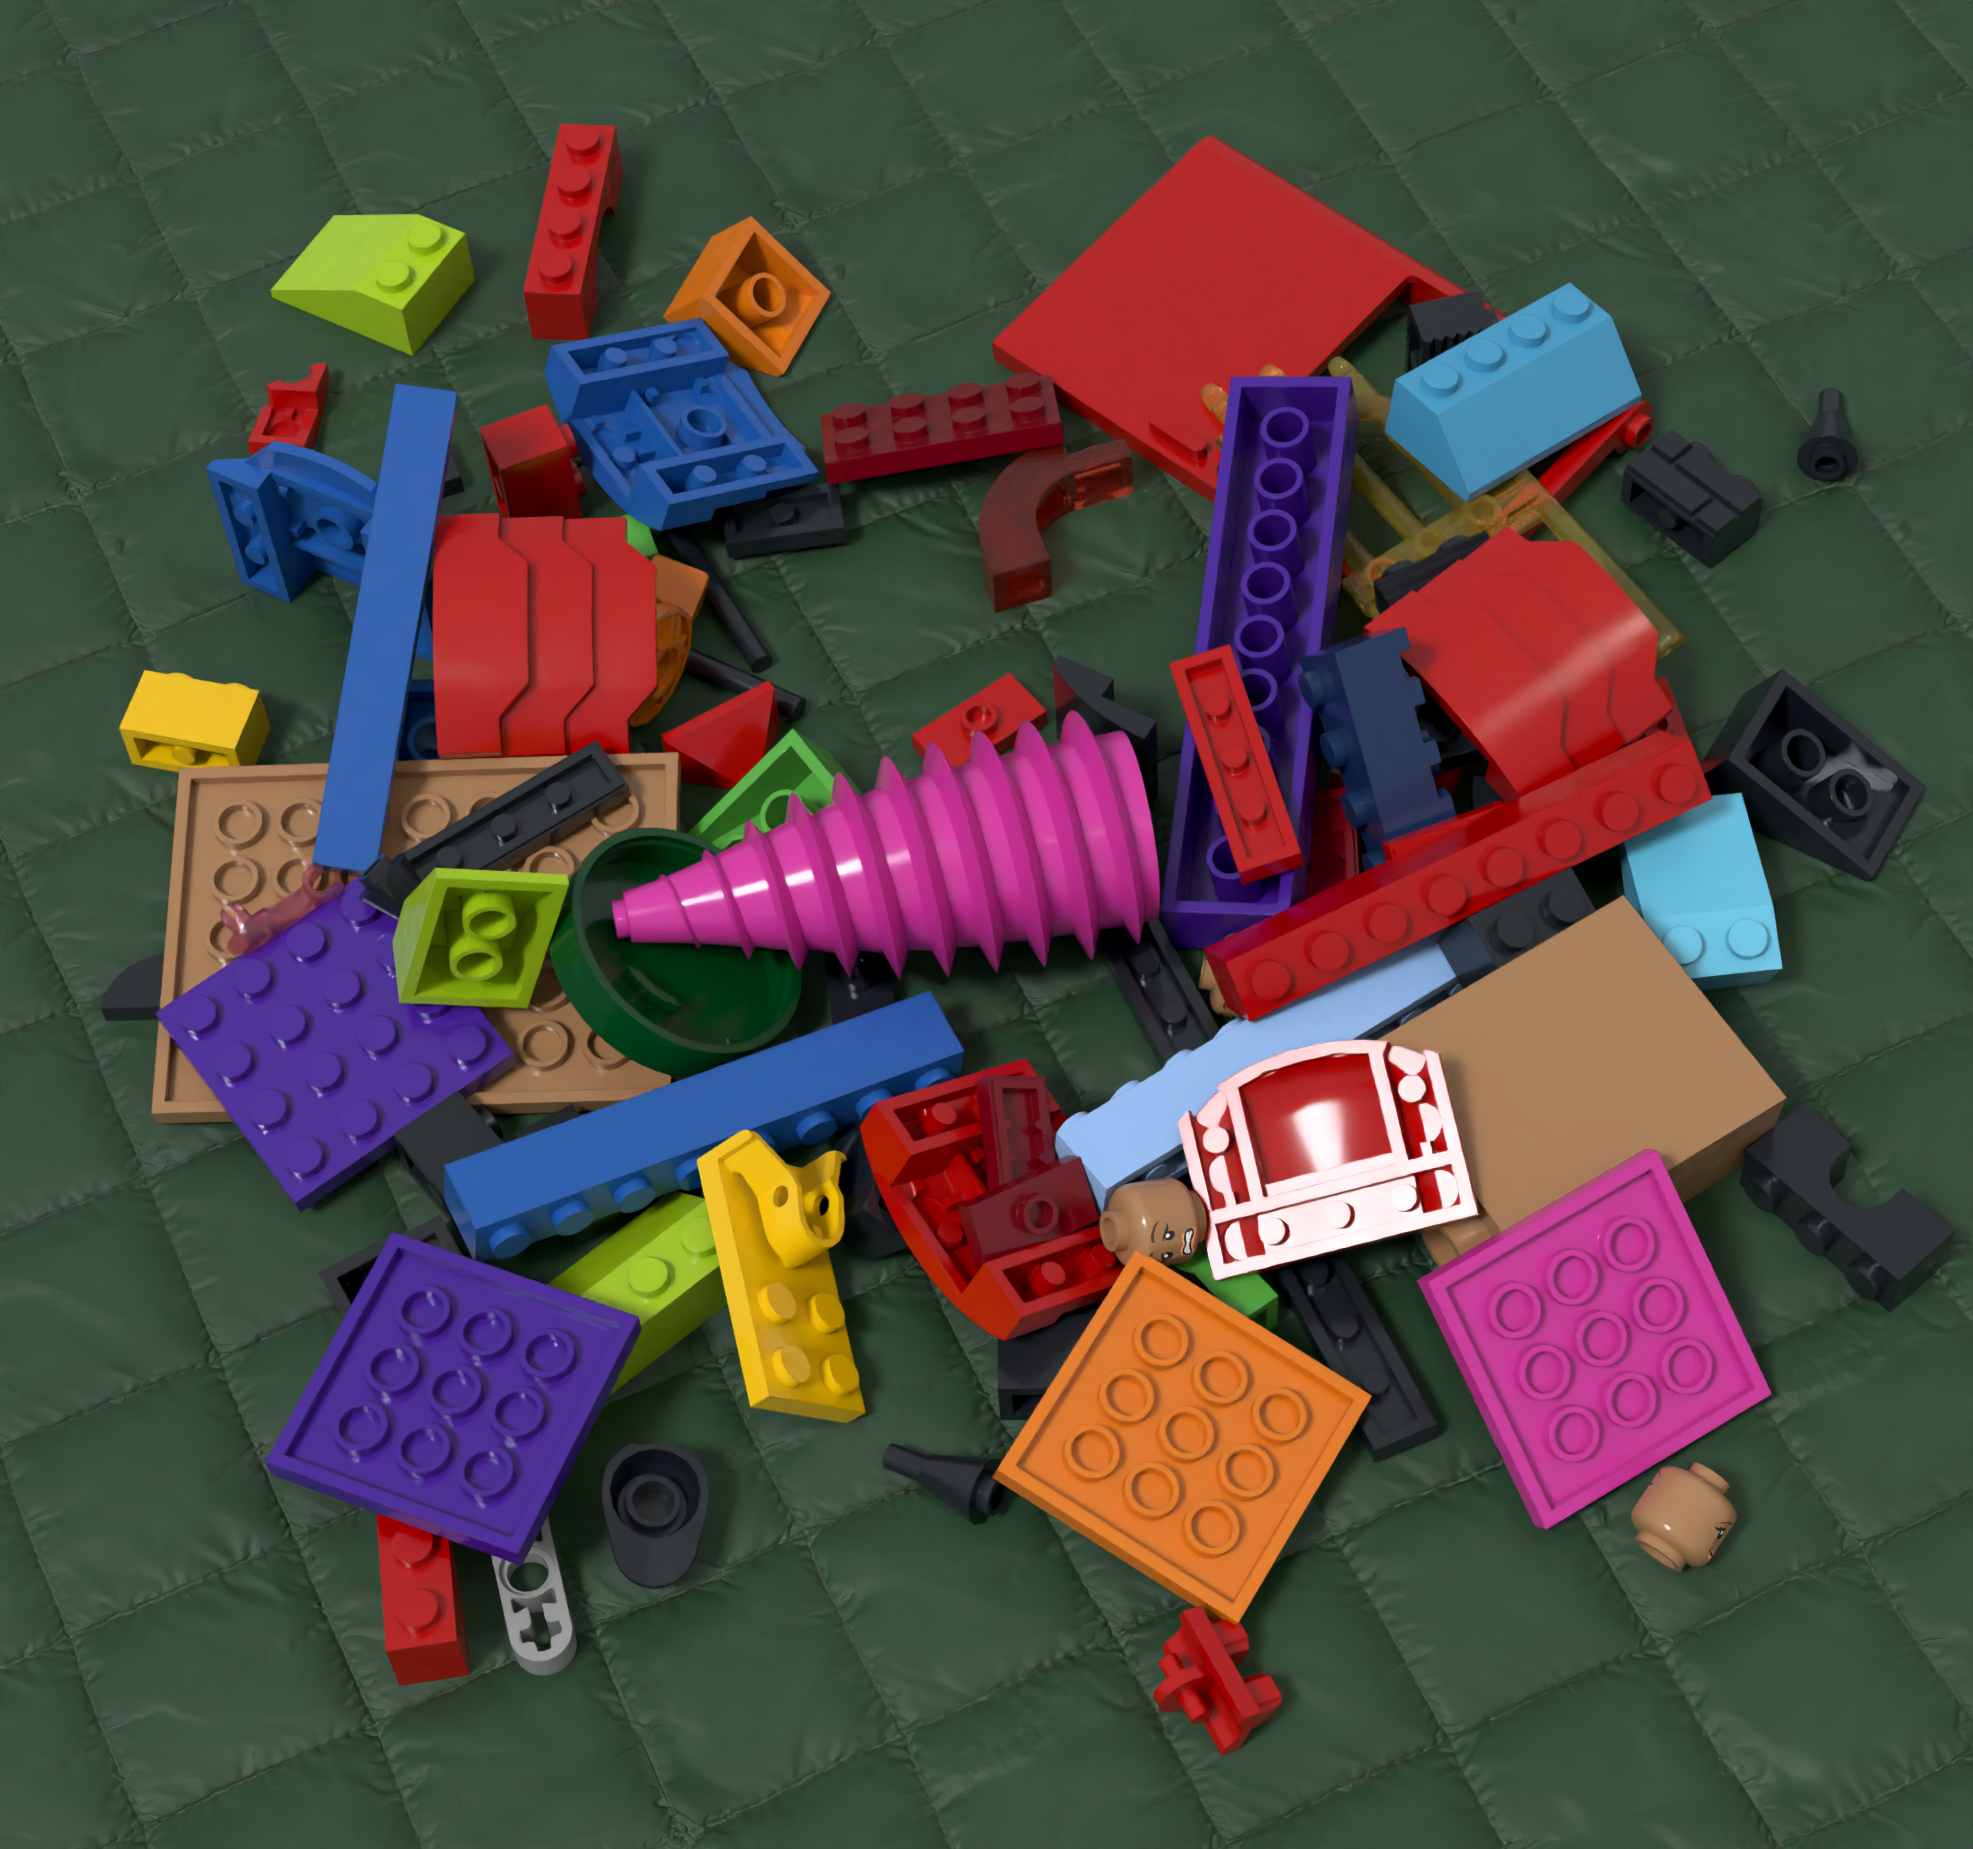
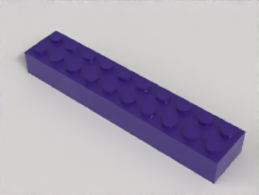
M1231 376L1194 655L1230 644L1300 847L1304 866L1242 885L1186 718L1161 914L1174 948L1204 949L1223 940L1230 933L1240 932L1305 900L1322 752L1320 734L1324 733V729L1317 709H1310L1302 696L1298 675L1303 673L1299 658L1334 645L1360 419L1351 377Z

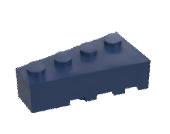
M1405 626L1368 632L1299 658L1303 673L1298 675L1299 687L1308 707L1312 710L1317 709L1325 731V733L1320 734L1321 749L1328 765L1333 770L1338 769L1346 791V793L1341 795V804L1345 817L1354 830H1360L1367 853L1362 855L1365 871L1386 862L1382 842L1456 816L1451 794L1444 787L1436 789L1433 776L1440 773V763L1442 762L1436 739L1431 737L1426 729L1419 726L1416 714L1419 712V705L1426 703L1420 679L1416 676L1410 677L1402 664L1400 652L1411 648Z

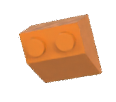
M750 216L711 237L663 315V318L669 323L701 318L730 355L728 361L738 366L778 377L785 373L831 292Z

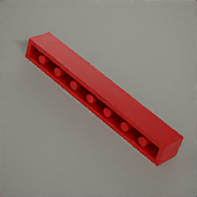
M1660 730L1204 948L1203 951L1227 1008L1251 1022L1713 798L1691 740Z

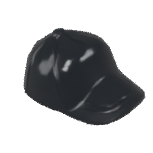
M656 1443L643 1445L629 1444L617 1452L606 1464L602 1480V1506L610 1546L620 1572L630 1582L649 1589L665 1588L677 1583L687 1575L697 1556L709 1502L707 1473L699 1459L686 1447L679 1444L674 1446Z

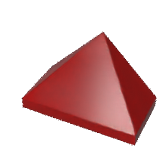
M768 680L661 735L664 753H679L681 781L731 790L773 748L780 726L775 688Z

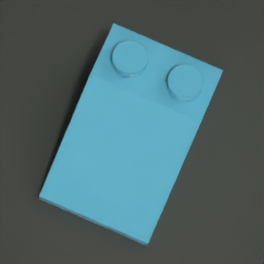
M1742 793L1712 796L1713 799L1618 844L1625 898L1700 990L1768 983L1783 969L1773 903Z

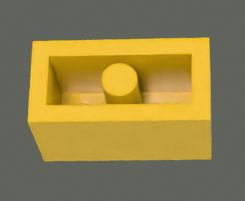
M144 670L119 730L132 764L179 773V768L255 765L271 725L259 690L250 689L239 683L220 684L193 679L183 673L164 674Z

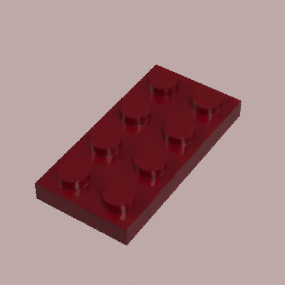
M1021 373L1011 376L1005 383L988 386L964 383L950 388L947 393L925 397L918 393H907L894 397L889 403L868 407L859 403L844 404L835 408L831 413L821 415L824 461L829 485L1064 444L1051 374L1039 376L1035 373Z

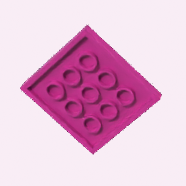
M1644 1149L1417 1280L1536 1527L1547 1530L1772 1394L1657 1150Z

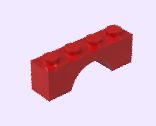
M560 123L523 291L532 338L577 341L590 338L598 299L597 251L601 222L604 214H615L624 174L616 126Z
M376 1513L385 1647L399 1685L403 1686L469 1676L465 1611L458 1583L453 1541Z

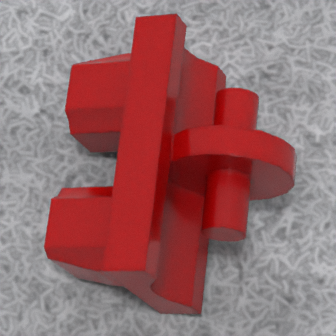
M1201 1605L1184 1610L1179 1617L1182 1622L1180 1629L1162 1647L1166 1656L1158 1662V1665L1166 1679L1156 1688L1153 1698L1162 1712L1171 1713L1183 1709L1192 1725L1203 1722L1221 1755L1237 1751L1242 1746L1251 1729L1273 1718L1282 1703V1695L1270 1675L1260 1673L1242 1679L1234 1664L1242 1662L1250 1649L1248 1635L1240 1621L1235 1625L1227 1619L1209 1620Z

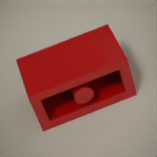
M547 404L479 428L496 504L503 518L564 516V519L582 518L578 498L585 496L587 493L576 463L571 462L572 459L579 457L578 448L568 424L565 423L558 426Z

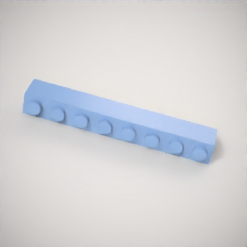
M1468 917L1251 1022L1241 1018L1230 1021L1219 1030L1211 1041L1194 1051L1184 1049L1178 1052L1159 1072L1142 1082L1133 1080L1126 1083L1117 1090L1107 1103L1090 1113L1085 1111L1078 1112L1067 1119L1056 1133L1055 1159L1058 1160L1066 1155L1080 1156L1099 1217L1098 1224H1100L1102 1213L1107 1211L1110 1197L1117 1187L1129 1183L1166 1177L1177 1179L1189 1172L1178 1121L1188 1110L1192 1111L1195 1117L1209 1099L1219 1091L1216 1086L1229 1077L1267 1058L1301 1047L1344 1040H1378L1463 990L1437 941Z

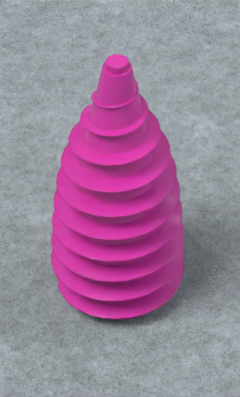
M1071 710L1067 713L1063 722L1058 743L1047 745L1036 727L1030 721L1023 720L1019 725L1013 752L1001 756L986 734L980 730L976 731L972 737L967 763L953 767L938 745L931 742L925 751L921 775L908 780L903 777L889 757L883 756L878 768L875 789L859 795L848 780L838 772L833 780L830 803L824 808L811 813L800 798L792 792L788 798L785 823L763 834L751 820L747 819L744 826L743 842L714 856L705 849L700 862L668 876L661 874L656 881L623 891L622 899L611 900L617 939L630 937L631 943H695L698 949H700L702 944L736 946L743 948L748 960H750L755 947L786 950L789 952L799 973L808 950L831 952L836 954L849 979L860 951L884 953L900 980L909 950L932 951L949 978L957 947H980L994 971L998 973L1006 942L1027 941L1044 968L1052 937L1074 935L1091 961L1094 957L1100 930L1125 926L1139 945L1143 924L1158 919L1160 910V881L1155 837L1147 795L1137 758L1127 735L1120 730L1094 736L1081 715Z

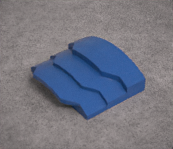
M701 318L552 345L544 370L547 384L563 424L567 423L570 427L579 455L593 477L626 513L644 525L659 531L711 520L714 510L717 508L763 499L767 491L813 482L817 480L819 474L817 468L805 454L806 447L777 419L757 390L748 371L728 361L730 355Z
M276 441L271 442L249 458L212 460L206 471L241 583L289 603L295 599L316 570L360 587L378 487L375 481L350 465L328 455ZM430 572L415 656L433 663V575Z

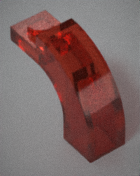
M1124 438L1102 445H1092L1082 451L1067 454L1063 444L1031 449L1008 465L994 481L981 508L979 541L983 582L995 613L1052 597L1050 557L1041 539L1052 523L1070 512L1133 494L1132 454Z

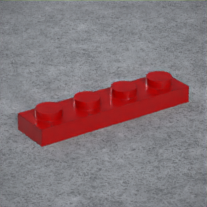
M1230 644L1169 663L1242 885L1304 866L1301 850Z

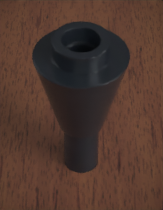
M1826 388L1820 392L1818 414L1797 454V463L1801 471L1815 480L1837 481L1843 479L1853 472L1858 462L1857 451L1842 416L1843 395L1835 388Z
M384 853L360 877L359 882L365 889L361 893L359 900L399 921L405 899L419 886L422 880L405 853L397 855L394 859H391Z
M896 1443L890 1444L884 1454V1469L918 1481L924 1489L974 1525L981 1524L988 1516H995L1001 1510L1006 1500L1008 1487L992 1478L1001 1464L999 1459L931 1454L928 1456Z

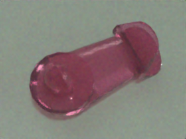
M315 862L303 873L301 879L303 886L269 909L265 907L251 915L247 909L237 903L227 904L237 917L234 919L224 909L220 912L224 925L234 933L227 943L226 949L236 957L247 956L320 905L336 899L344 887L339 882H335L326 891H315L313 885L323 871V867L318 862Z

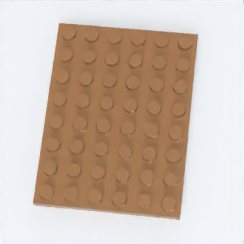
M679 753L607 754L628 784L631 797L505 871L568 874L569 876L598 844L612 835L626 830L650 827L680 831L681 761ZM568 756L397 761L382 854L386 853L391 859H394L397 855L406 852ZM329 763L179 768L160 1009L360 876L316 870L312 866ZM549 946L528 1008L477 1006L512 1050L517 1064L466 1099L474 1110L483 1105L491 1114L555 1113L573 1104L577 1112H593L673 1083L670 1075L656 1072L627 1058L611 1047L588 1026L571 1004L558 980L553 967ZM159 1021L151 1110L156 1123L233 1122Z

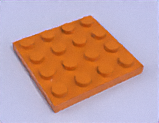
M1135 1250L992 1478L1195 1607L1201 1605L1204 1612L1212 1618L1227 1619L1237 1625L1372 1395L1152 1257L1143 1256Z

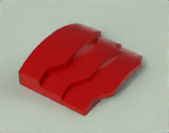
M500 513L439 515L435 538L433 572V671L438 755L441 760L569 756L595 740L598 741L606 754H630V718L658 690L657 569L651 561L628 543L626 517L564 519V516L501 518Z
M1506 526L1466 558L1456 561L1417 592L1414 590L1410 591L1367 624L1363 630V634L1406 627L1411 648L1400 652L1404 669L1410 677L1416 676L1420 679L1421 686L1486 757L1489 765L1485 780L1506 803L1632 744L1671 714L1673 710L1654 679L1658 631L1616 581L1575 541L1529 542Z
M1026 1058L875 1102L860 1125L864 1148L879 1191L892 1219L913 1255L943 1294L961 1312L988 1333L1003 1341L1052 1325L1062 1313L1105 1299L1125 1267L1116 1254L1108 1251L1104 1246L1100 1234V1224L1097 1221L1063 1237L985 1262L980 1269L975 1267L956 1205L989 1191L976 1081L987 1075L1039 1077ZM1047 1089L1053 1143L1055 1146L1056 1133L1069 1117L1060 1112V1106Z

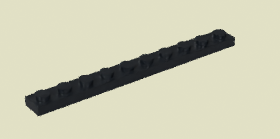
M1159 919L1143 924L1139 945L1125 926L1099 931L1096 947L1162 1069L1178 1052L1184 1049L1194 1051L1214 1039L1220 1029ZM1343 1252L1271 1270L1320 1363L1372 1395L1355 1424V1428L1374 1463L1436 1437L1437 1423Z

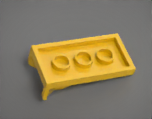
M742 1130L696 1161L750 1407L849 1423L866 1413L859 1385V1374L854 1364L845 1325V1314L840 1303L828 1249L840 1241L844 1232V1199L838 1184L841 1163L846 1161L847 1158L843 1152L829 1151L803 1168L787 1165L758 1133L751 1130ZM824 1197H827L829 1207L827 1212L821 1215L819 1210L820 1202Z

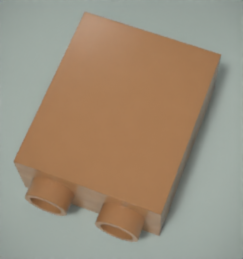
M1624 895L1378 1039V1041H1388L1390 1045H1398L1424 1054V1048L1439 1053L1442 1057L1480 1215L1421 1233L1424 1243L1438 1267L1455 1259L1644 1149L1658 1151L1680 1200L1684 1204L1743 1167L1746 1150L1770 1129L1775 1127L1787 1099Z

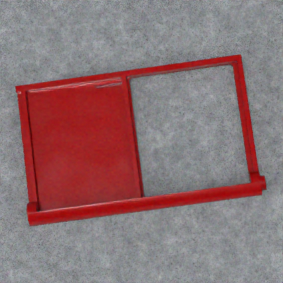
M1211 135L1199 141L992 341L994 359L1015 374L1035 373L1039 376L1051 374L1058 402L1214 504L1231 376L1319 377L1396 299L1408 306L1410 304L1468 293V291L1219 138ZM1482 300L1485 309H1494L1498 322L1508 317ZM1641 398L1639 404L1578 438L1488 531L1490 539L1507 526L1528 540L1612 451L1622 454L1630 448L1634 450L1640 448L1649 438L1655 423L1654 419L1651 418V403ZM1344 558L1340 587L1377 611L1373 584L1376 578Z

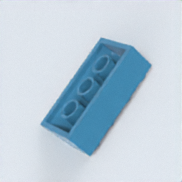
M1569 282L1395 379L1385 432L1468 503L1639 404L1642 393L1612 317Z

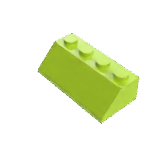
M678 1191L664 1195L547 1284L548 1286L639 1317L642 1331L609 1396L728 1304L705 1198Z

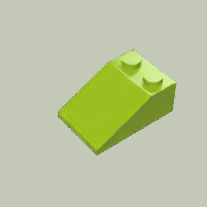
M419 214L334 215L270 291L274 299L414 356L475 281V276L464 232Z
M434 868L405 899L392 941L399 1003L528 1008L569 886L568 874Z

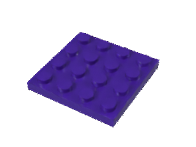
M361 876L155 1013L161 1025L300 1213L397 1147L393 1134L456 1091H459L467 1099L517 1064L512 1050L477 1006L399 1003L392 943L398 921L359 900L361 893L365 889L359 882Z
M392 1232L265 1463L271 1475L522 1566L642 1331L639 1317Z

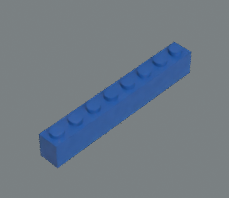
M927 991L444 1165V1200L473 1260L483 1262L494 1257L499 1259L510 1258L521 1253L529 1244L556 1234L562 1236L575 1234L586 1228L594 1220L618 1211L630 1213L647 1206L654 1198L681 1188L683 1190H693L702 1187L696 1160L742 1130H751L758 1133L776 1153L800 1144L807 1146L819 1144L831 1137L835 1131L844 1129L859 1119L863 1122L875 1102L960 1078L964 1049L931 991Z

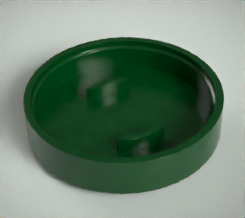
M652 827L626 830L612 835L598 844L568 876L569 886L549 943L553 967L566 996L588 1026L611 1047L644 1067L670 1076L688 1078L762 1051L786 1027L797 1008L801 994L802 968L799 973L789 952L786 950L755 947L750 960H748L743 948L736 946L702 944L700 949H698L695 943H631L630 937L617 939L611 900L622 899L623 891L656 881L661 874L668 876L700 862L705 849L713 856L723 851L705 840L680 831Z

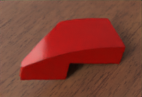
M317 363L310 366L311 376L296 383H283L281 380H277L266 385L269 404L262 407L248 439L250 456L273 441L313 450L323 415L329 383L327 363Z

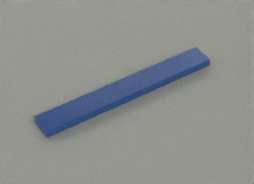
M395 384L312 859V866L316 870L361 876L382 854L459 404V396L456 391Z

